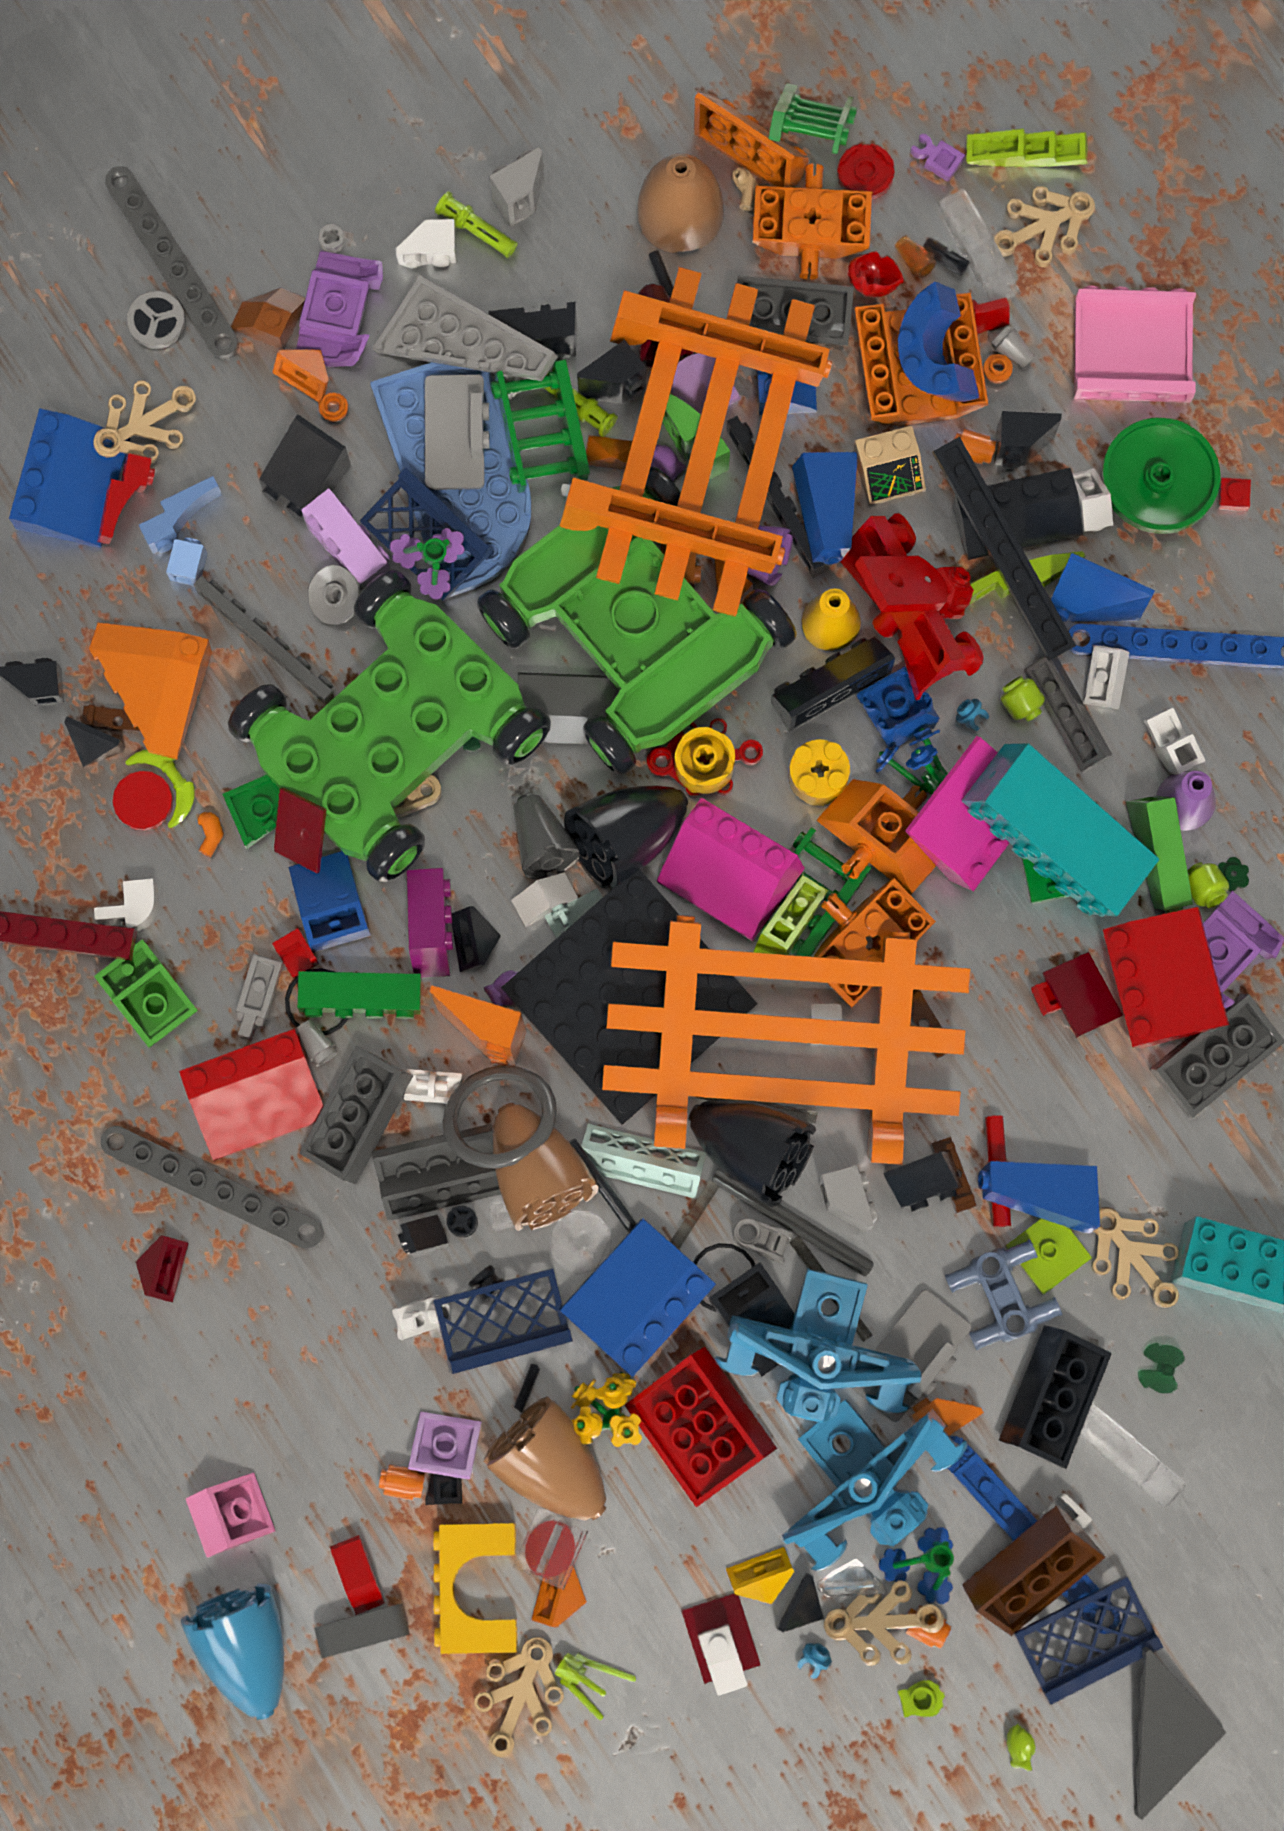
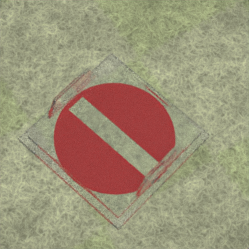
M537 1509L513 1568L564 1590L588 1530Z

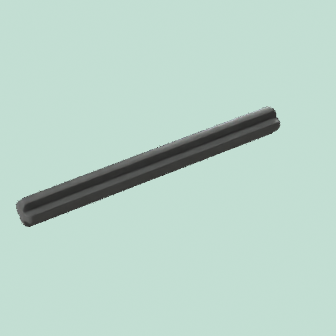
M719 1169L715 1172L712 1182L862 1276H867L874 1266L873 1261L781 1204L774 1207L767 1206L733 1183Z

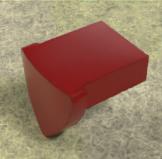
M1006 297L978 304L972 299L977 335L985 331L1010 325V305Z

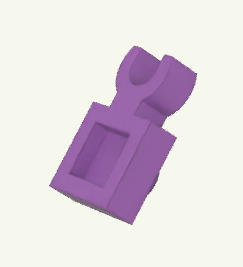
M921 134L919 142L924 144L925 148L919 149L913 145L910 153L917 159H927L924 167L949 182L964 161L965 155L942 140L935 146L928 135Z

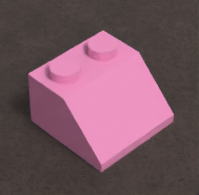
M254 1473L206 1488L186 1498L207 1558L275 1532Z

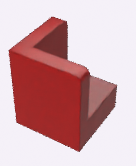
M298 928L272 943L293 978L299 975V971L306 972L319 964Z

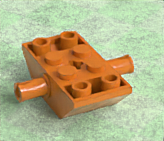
M814 164L805 166V188L756 186L753 243L780 256L801 257L800 278L807 280L808 268L811 269L810 280L818 279L819 258L839 259L867 250L870 247L872 192L822 189L824 166L816 164L815 175H813Z
M853 779L818 817L817 822L855 851L847 862L842 865V871L845 874L854 867L849 877L857 879L859 874L870 863L890 880L895 878L910 895L921 885L936 865L905 831L919 813L916 809L927 799V794L924 790L915 797L921 787L913 785L908 793L901 798L884 784Z
M895 878L867 897L853 912L837 897L836 893H833L827 898V902L824 901L821 904V907L839 925L821 944L814 957L882 962L884 936L891 937V931L909 932L910 938L918 941L936 921ZM866 937L872 938V948H866L868 944ZM827 983L851 1008L873 987Z

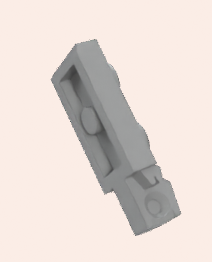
M257 954L253 955L236 1008V1020L242 1022L238 1032L240 1038L252 1041L256 1027H263L267 1020L283 969V961Z

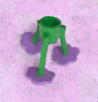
M445 528L441 534L434 535L432 539L423 544L418 538L410 539L409 535L403 534L399 539L393 540L390 543V550L394 553L392 560L395 563H400L405 569L412 568L415 561H419L421 558L427 564L432 565V567L428 568L427 572H422L417 576V582L420 585L421 594H429L432 599L438 600L443 596V592L450 590V584L448 583L450 575L445 570H439V564L443 560L447 563H453L456 561L457 555L464 553V546L461 545L464 541V536L461 532H452L450 529Z

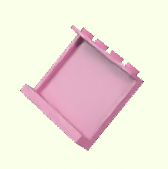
M1086 286L1083 289H1078L1075 298L1074 399L1191 403L1195 395V381H1193V302L1196 292H1188L1185 289H1173L1170 292L1158 291L1156 288H1144L1141 291L1129 290L1126 287H1115L1112 290H1105L1097 286Z

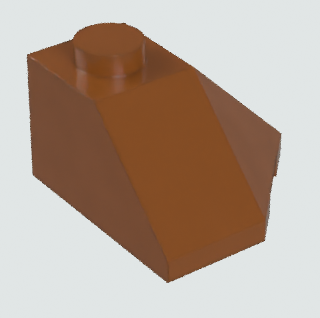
M278 288L243 301L230 327L236 332L284 350L302 314L305 297L286 289Z

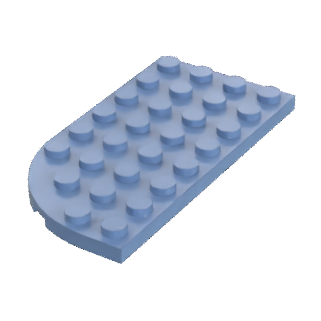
M431 362L372 381L370 385L399 471L401 472L406 467L425 485L426 377L432 375H481L484 379V403H489V421H484V431H489L490 448L484 449V487L481 489L430 490L495 552L488 560L484 559L450 596L452 597L490 582L513 562L522 549L528 535L532 503L528 481L526 480L527 486L522 493H518L517 485H512L510 481L509 467L513 466L499 400H494L492 396L491 382L493 380L490 372ZM414 500V507L420 506V505ZM414 511L418 527H430L429 513L427 511ZM434 519V527L441 526V525ZM435 531V535L441 534L442 531ZM420 532L424 544L430 539V532ZM464 551L462 555H457L456 567H467L475 557L469 551ZM444 560L439 564L440 568H451V563H447ZM448 572L450 575L448 583L451 584V572Z

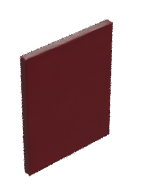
M284 787L280 788L274 851L315 873H319L327 809Z
M1089 952L1042 973L1076 1038L1123 1016Z
M733 1593L681 1610L704 1684L713 1682L698 1634L726 1624L729 1626L743 1671L761 1666L739 1595Z

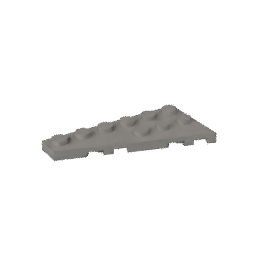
M421 275L372 347L377 353L491 373L503 371V375L537 381L544 379L558 357L550 349Z

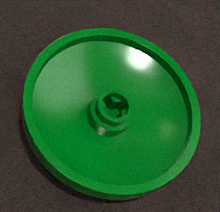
M1158 417L1135 422L1123 429L1114 438L1103 459L1101 479L1111 494L1112 509L1121 519L1145 532L1169 534L1185 530L1205 516L1218 495L1221 472L1214 449L1200 432L1181 421Z

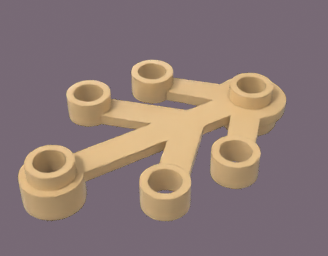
M1043 186L1036 187L1031 196L1033 204L1041 207L1050 203L1062 207V209L1056 212L1023 204L1019 199H1012L1006 208V214L1009 218L1019 219L1023 216L1037 220V222L1015 233L1008 230L998 232L993 240L994 252L999 256H1009L1015 251L1017 245L1045 231L1041 247L1035 253L1034 261L1039 267H1047L1052 261L1053 254L1051 250L1059 224L1070 219L1067 235L1062 237L1059 247L1062 253L1067 255L1073 254L1078 246L1077 235L1081 222L1090 218L1095 209L1094 200L1089 194L1076 192L1068 197L1051 192ZM1042 193L1045 195L1046 198L1043 200L1037 199L1036 194ZM1081 204L1085 210L1079 211L1075 208V205ZM1018 206L1020 211L1013 212L1010 207ZM1070 241L1074 246L1067 248L1064 242ZM1007 243L1009 248L1002 249L999 247V244ZM1046 254L1049 259L1042 261L1039 255Z
M144 380L137 381L133 387L134 401L129 423L117 430L120 414L125 410L126 400L121 395L111 396L108 402L109 415L106 428L99 430L94 437L93 445L96 452L107 458L115 457L120 452L146 457L144 451L152 450L155 456L152 457L151 463H154L159 453L157 447L153 444L142 446L125 441L134 435L164 442L168 448L178 449L183 442V435L180 431H167L151 427V425L177 410L180 412L189 411L195 403L194 391L190 387L179 386L173 391L171 400L143 415L145 401L151 393V386ZM143 386L147 389V393L139 394L136 388ZM185 397L188 403L181 405L178 403L177 398ZM118 400L122 403V407L116 409L112 406V402ZM175 435L179 438V442L173 444L169 441V437ZM109 439L113 442L114 446L107 448L103 445V441Z
M1099 1208L1100 1220L1103 1217L1109 1218L1111 1226L1110 1228H1103L1100 1224V1227L1093 1231L1098 1235L1096 1259L1092 1262L1093 1272L1099 1276L1110 1272L1111 1262L1108 1259L1112 1240L1119 1248L1116 1283L1111 1288L1112 1296L1117 1300H1124L1130 1296L1129 1275L1130 1264H1132L1153 1290L1152 1297L1157 1306L1169 1308L1175 1305L1179 1299L1178 1289L1171 1283H1163L1141 1255L1160 1257L1165 1262H1171L1178 1257L1179 1250L1177 1246L1173 1243L1159 1245L1129 1241L1122 1231L1140 1232L1142 1236L1151 1238L1159 1231L1158 1223L1151 1218L1144 1221L1121 1218L1119 1213L1113 1208ZM1145 1223L1153 1224L1154 1232L1152 1234L1144 1231ZM1165 1247L1173 1249L1174 1255L1172 1258H1167L1164 1255L1163 1250ZM1099 1260L1107 1264L1106 1271L1101 1272L1096 1268V1263ZM1118 1285L1125 1286L1126 1294L1124 1296H1119L1116 1293ZM1161 1290L1169 1292L1170 1299L1167 1302L1160 1299L1159 1293Z
M898 1581L892 1586L891 1592L868 1616L857 1617L868 1603L876 1604L882 1598L881 1589L875 1583L870 1582L862 1587L861 1593L846 1609H835L827 1614L824 1621V1629L827 1635L834 1640L841 1641L846 1639L860 1653V1658L866 1665L874 1666L881 1659L880 1651L873 1644H866L855 1632L869 1630L890 1651V1655L896 1663L906 1664L911 1659V1650L906 1644L898 1642L886 1629L921 1627L925 1632L935 1633L942 1628L944 1616L938 1607L932 1604L922 1606L917 1614L888 1615L899 1602H907L912 1597L911 1587L905 1581ZM905 1587L907 1589L906 1593L903 1596H898V1590ZM871 1589H876V1594L873 1597L868 1598V1591ZM930 1617H937V1621L933 1625L927 1624ZM840 1621H845V1626L841 1630H836L837 1624ZM900 1649H905V1655L897 1658V1652ZM875 1651L873 1658L866 1659L867 1652Z
M543 1638L529 1639L523 1645L521 1654L501 1663L493 1662L487 1667L486 1675L488 1679L498 1682L504 1678L505 1673L525 1666L519 1680L489 1693L481 1692L475 1697L474 1705L476 1709L480 1712H487L494 1704L513 1696L500 1731L495 1732L489 1740V1749L497 1757H506L513 1751L515 1741L512 1734L525 1701L534 1720V1732L539 1736H546L552 1730V1722L545 1716L532 1684L537 1671L547 1690L545 1692L546 1702L549 1705L557 1706L564 1699V1692L557 1686L549 1667L553 1657L552 1647ZM537 1647L543 1651L541 1659L535 1660L532 1658L531 1651L533 1648ZM499 1666L501 1668L502 1674L499 1678L491 1676V1667ZM551 1690L560 1692L561 1697L557 1702H552L549 1699L548 1694ZM481 1696L489 1698L490 1705L487 1708L479 1706L478 1699ZM545 1720L548 1722L549 1728L546 1732H540L537 1729L538 1721ZM503 1738L507 1741V1748L505 1750H498L496 1748L495 1742L497 1739Z

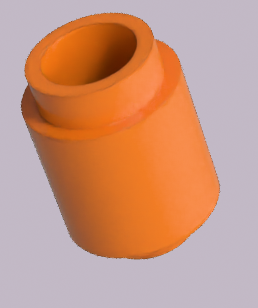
M963 429L962 434L956 432L954 439L960 436L974 463L981 465L983 462L991 463L997 441L991 440V436L968 429Z
M389 1464L388 1470H381L378 1488L384 1489L383 1495L408 1500H413V1497L421 1498L425 1473L409 1470L408 1467Z
M919 1605L916 1610L910 1608L907 1614H917L922 1606ZM930 1617L927 1624L933 1625L937 1621V1617ZM944 1619L942 1628L935 1633L925 1632L921 1627L906 1628L905 1634L931 1648L936 1646L941 1649L952 1626L945 1623L946 1619Z

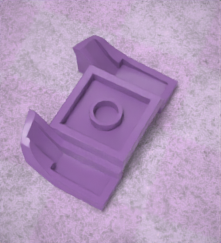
M325 251L319 252L316 269L312 270L299 323L300 330L296 350H321L325 366L329 367L354 366L367 346L370 336L367 334L358 335L369 289L380 290L381 282L383 281L382 261L356 258Z
M1234 891L1227 896L1203 923L1225 1009L1235 1003L1231 998L1223 994L1228 986L1258 954L1266 960L1276 959L1284 942V937Z

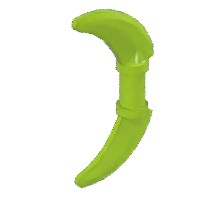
M147 749L139 751L126 760V765L149 764L158 767L163 773H166L174 785L176 807L168 823V827L173 828L180 824L192 809L195 798L194 783L187 782L175 767V759L149 753Z

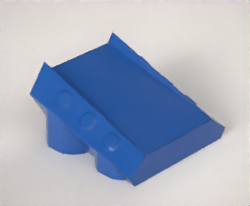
M906 666L857 694L858 700L889 748H893L895 745L899 747L914 738V734L919 732L920 728L926 729L930 727L934 729L940 719L934 710L932 698L928 693L924 692L919 700H915Z

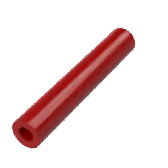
M1003 1116L985 1117L988 1163L990 1161L1007 1162ZM991 1202L993 1227L1012 1226L1010 1208Z

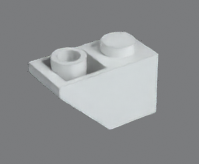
M454 219L424 220L396 248L398 264L415 268L421 264L445 267L450 263H456V229Z

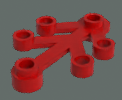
M715 718L710 722V728L715 724L723 725L724 729L720 733L726 734L727 723L723 719ZM694 722L688 725L693 729L697 728ZM682 730L666 747H657L651 750L647 757V767L656 776L664 777L669 775L685 788L688 797L695 799L702 794L690 792L679 781L675 772V751L678 743L685 735ZM752 739L744 741L740 748L734 749L735 761H742L750 766L758 764L763 756L762 745ZM747 750H754L757 755L755 758L749 759L746 757L745 752ZM705 756L700 757V762H703L704 765L710 764V760H706ZM659 758H664L667 760V765L659 767L656 761ZM732 780L728 782L730 785L729 789H720L716 792L722 796L729 795L733 790Z

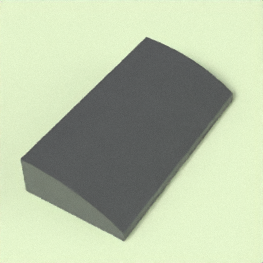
M738 276V284L758 289L749 326L783 335L791 301L795 299L815 305L806 342L848 346L854 287Z
M1241 993L1233 1000L1235 1003L1225 1009L1229 1025L1187 1037L1150 1068V1071L1191 1118L1200 1113L1284 1043V1039L1250 994Z
M356 1045L299 1154L341 1180L357 1184L372 1155L371 1151L375 1150L413 1076Z

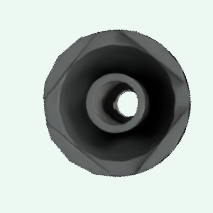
M533 793L521 795L513 808L521 867L526 878L532 880L548 877L547 873L556 870L557 874L566 871L579 860L578 846L540 795H534Z

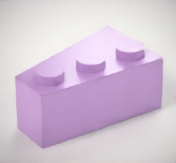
M330 488L301 510L309 531L339 566L347 568L357 579L361 591L378 575L390 571L387 562L390 560L388 554L381 546L375 547L370 540L372 537L362 524L358 525L352 518L351 511L343 502L337 499Z

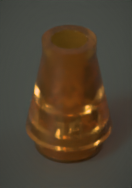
M908 235L903 236L897 241L895 248L902 256L912 275L923 278L932 272L936 266L933 253L911 240Z

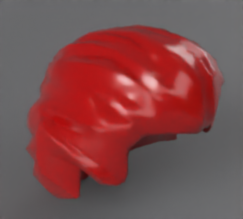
M877 251L861 254L849 262L848 277L850 282L864 296L875 298L888 295L904 282L898 264L890 256L881 257Z

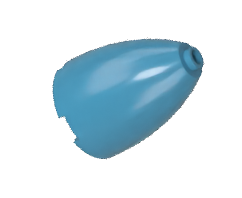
M258 1584L255 1586L256 1591H240V1588L213 1597L196 1606L197 1611L195 1615L190 1618L189 1615L183 1616L180 1620L194 1655L212 1683L235 1707L249 1717H256L257 1720L266 1719L275 1713L274 1709L279 1705L284 1679L282 1626L272 1589L267 1584Z

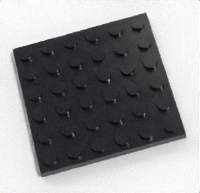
M640 869L623 883L609 891L501 987L503 992L621 1125L629 1120L656 1094L602 1090L604 1065L659 1069L662 1032L608 1029V1004L664 1007L666 971L611 967L613 942L668 946L670 920L676 921L677 915H679ZM700 938L699 948L709 949ZM697 974L695 1010L747 1014L758 1004L734 976ZM693 1035L691 1063L720 1037Z

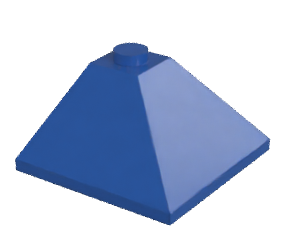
M1071 553L1051 597V601L1064 622L1067 620L1071 622L1139 621L1155 590Z

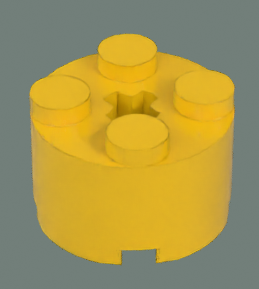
M698 727L690 730L682 737L675 751V772L679 781L690 792L700 794L714 793L725 787L732 778L735 766V750L731 740L725 734L710 727ZM705 756L706 760H710V764L704 765L703 762H700V757Z
M817 739L804 743L796 749L790 762L788 778L791 790L809 805L824 806L831 804L847 786L850 775L849 759L841 746L835 742ZM816 768H820L824 772L823 777H818V774L815 772Z

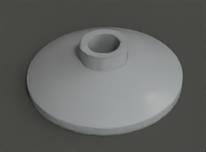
M329 565L320 569L312 578L308 589V602L311 611L320 621L326 624L338 625L348 621L354 615V604L361 593L359 583L350 571L343 566ZM339 591L341 592L340 600L337 597Z

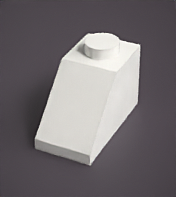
M1095 468L1072 473L1079 496L1083 530L1085 532H1095L1102 530L1104 527L1113 526L1111 494Z
M728 1624L698 1634L717 1695L719 1696L748 1686Z

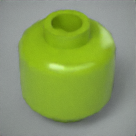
M1019 676L1002 688L1003 694L1000 700L1014 720L1025 718L1029 722L1042 713L1040 707L1044 704L1045 697L1033 679H1023L1022 676Z
M1199 862L1188 869L1191 895L1197 906L1213 908L1227 898L1229 883L1216 864H1203Z

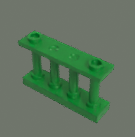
M786 83L773 112L768 139L780 142L783 133L788 134L789 131L833 140L832 153L838 154L840 146H846L850 129L847 128L848 124L854 125L857 107L852 106L854 97L848 96L845 106L839 107L802 99L801 95L796 94L798 85Z
M566 360L555 361L552 372H548V375L542 381L523 379L505 383L503 371H497L494 382H491L493 399L499 400L513 466L509 467L510 481L512 485H517L518 493L525 491L527 479L569 472L570 475L574 474V478L587 481L590 476V469ZM551 387V390L556 389L558 400H555L554 404L511 411L508 394ZM555 415L557 418L562 417L564 428L560 429V432L517 439L515 422ZM558 444L568 446L570 457H567L566 461L523 468L520 451Z
M811 827L807 834L802 831L792 845L796 848L793 853L800 858L804 851L841 875L843 877L842 880L846 883L840 892L837 890L831 891L804 871L796 881L798 882L803 875L828 890L823 900L827 902V898L831 894L836 893L837 897L847 906L869 875L871 867L867 865L857 879L850 878L849 875L853 872L854 867L845 874L842 871L843 862L812 842L816 830ZM785 896V897L783 898V900L781 901V903L779 904V906L782 905V903H783L784 900L787 898V896ZM827 911L823 916L819 914L813 915L808 923V929L812 932L806 940L800 938L796 942L791 954L811 957L836 922L835 919ZM768 920V921L766 922V924L763 926L762 930L765 929V927L768 925V923L770 922V920Z

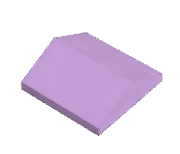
M696 353L678 362L670 392L701 414L716 358ZM735 386L732 389L729 405L741 400Z
M420 1411L408 1469L470 1480L476 1458L481 1422Z

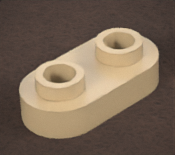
M430 775L404 799L403 806L393 809L396 816L403 817L435 804L440 799L442 793L440 782L436 777ZM424 787L432 789V793L428 796L423 795L421 791Z

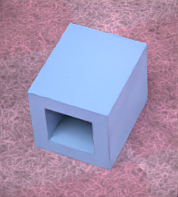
M193 538L174 540L166 570L170 581L194 586L193 584L203 574L207 558V551L204 545H201L200 541Z

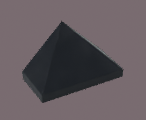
M68 716L66 717L65 725L83 767L123 753L125 746L121 740Z
M469 906L452 913L451 925L460 972H467L483 966L501 937L474 906Z
M805 1573L776 1628L782 1633L824 1619L813 1576Z

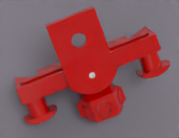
M895 513L888 520L885 516H870L852 536L851 549L840 562L879 607L880 612L873 619V626L876 631L887 638H891L897 633L899 639L897 642L903 653L915 700H919L922 694L938 680L952 674L954 671H966L967 675L971 676L983 664L984 656L982 650L973 636L964 631L954 638L945 624L946 621H944L947 619H961L964 616L965 609L970 604L974 591L969 583L971 577L968 571L962 567L934 568L919 555L907 556L915 546L916 535L912 526L903 515Z

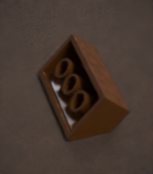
M1056 1505L979 1571L975 1572L962 1586L976 1612L1012 1636L1014 1632L1021 1629L1106 1557L1075 1519Z

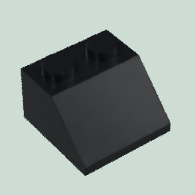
M623 340L577 373L578 392L587 399L592 398L597 401L623 404L629 399L634 401L645 391L646 366L628 343Z
M1002 411L996 429L995 465H1002V467L1007 469L1025 466L1054 440L1062 414Z
M940 1151L884 1172L885 1179L901 1208H911L912 1212L928 1207V1200L939 1197L940 1201L953 1198L958 1195L956 1190L963 1188L950 1152Z

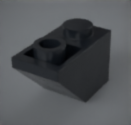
M39 658L35 660V663L23 664L20 661H11L5 663V666L0 667L1 679L34 706L64 703L62 668L57 661H53L51 658Z
M438 1215L403 1223L400 1225L403 1232L397 1234L403 1251L406 1254L411 1253L415 1259L450 1246Z

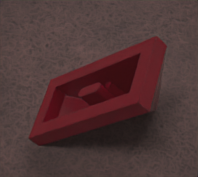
M161 1235L137 1259L136 1266L144 1295L173 1303L188 1242Z

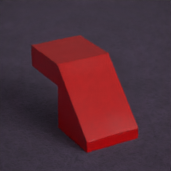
M358 1535L330 1546L344 1590L355 1614L358 1615L385 1604L384 1596L373 1574L370 1558L360 1536Z

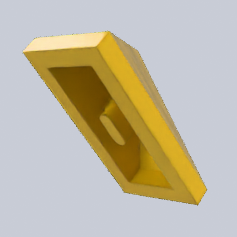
M784 1547L726 1568L735 1595L769 1604L774 1602L794 1573Z

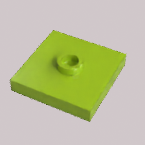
M1044 1219L1038 1220L1005 1245L1006 1249H1009L1031 1239L1038 1258L1028 1260L1019 1266L1042 1296L1092 1259L1070 1228Z

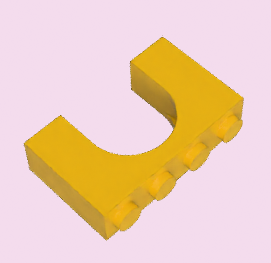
M516 1523L439 1525V1531H434L433 1535L434 1551L439 1550V1563H434V1583L440 1582V1595H434V1614L440 1615V1627L434 1629L435 1647H440V1654L517 1652V1619L484 1620L474 1618L460 1607L454 1590L456 1576L462 1566L469 1560L479 1556L516 1555Z

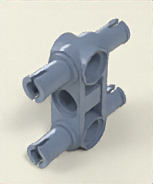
M1031 1239L1007 1250L997 1248L973 1258L969 1262V1266L945 1275L952 1293L977 1282L979 1285L982 1284L996 1319H994V1323L974 1332H969L977 1351L1000 1340L1008 1343L1032 1333L1038 1328L1037 1325L1063 1315L1056 1297L1033 1307L1026 1306L1011 1273L1013 1271L1012 1267L1033 1258H1038ZM994 1257L1000 1263V1269L995 1275H988L983 1270V1263L987 1258ZM1012 1315H1020L1024 1319L1025 1326L1019 1333H1014L1008 1328L1007 1322Z

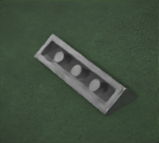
M1046 656L1024 669L1027 676L1034 680L1044 695V706L1081 772L1113 756L1058 657L1048 661Z

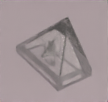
M857 1559L817 1582L818 1590L825 1597L886 1594L884 1584Z

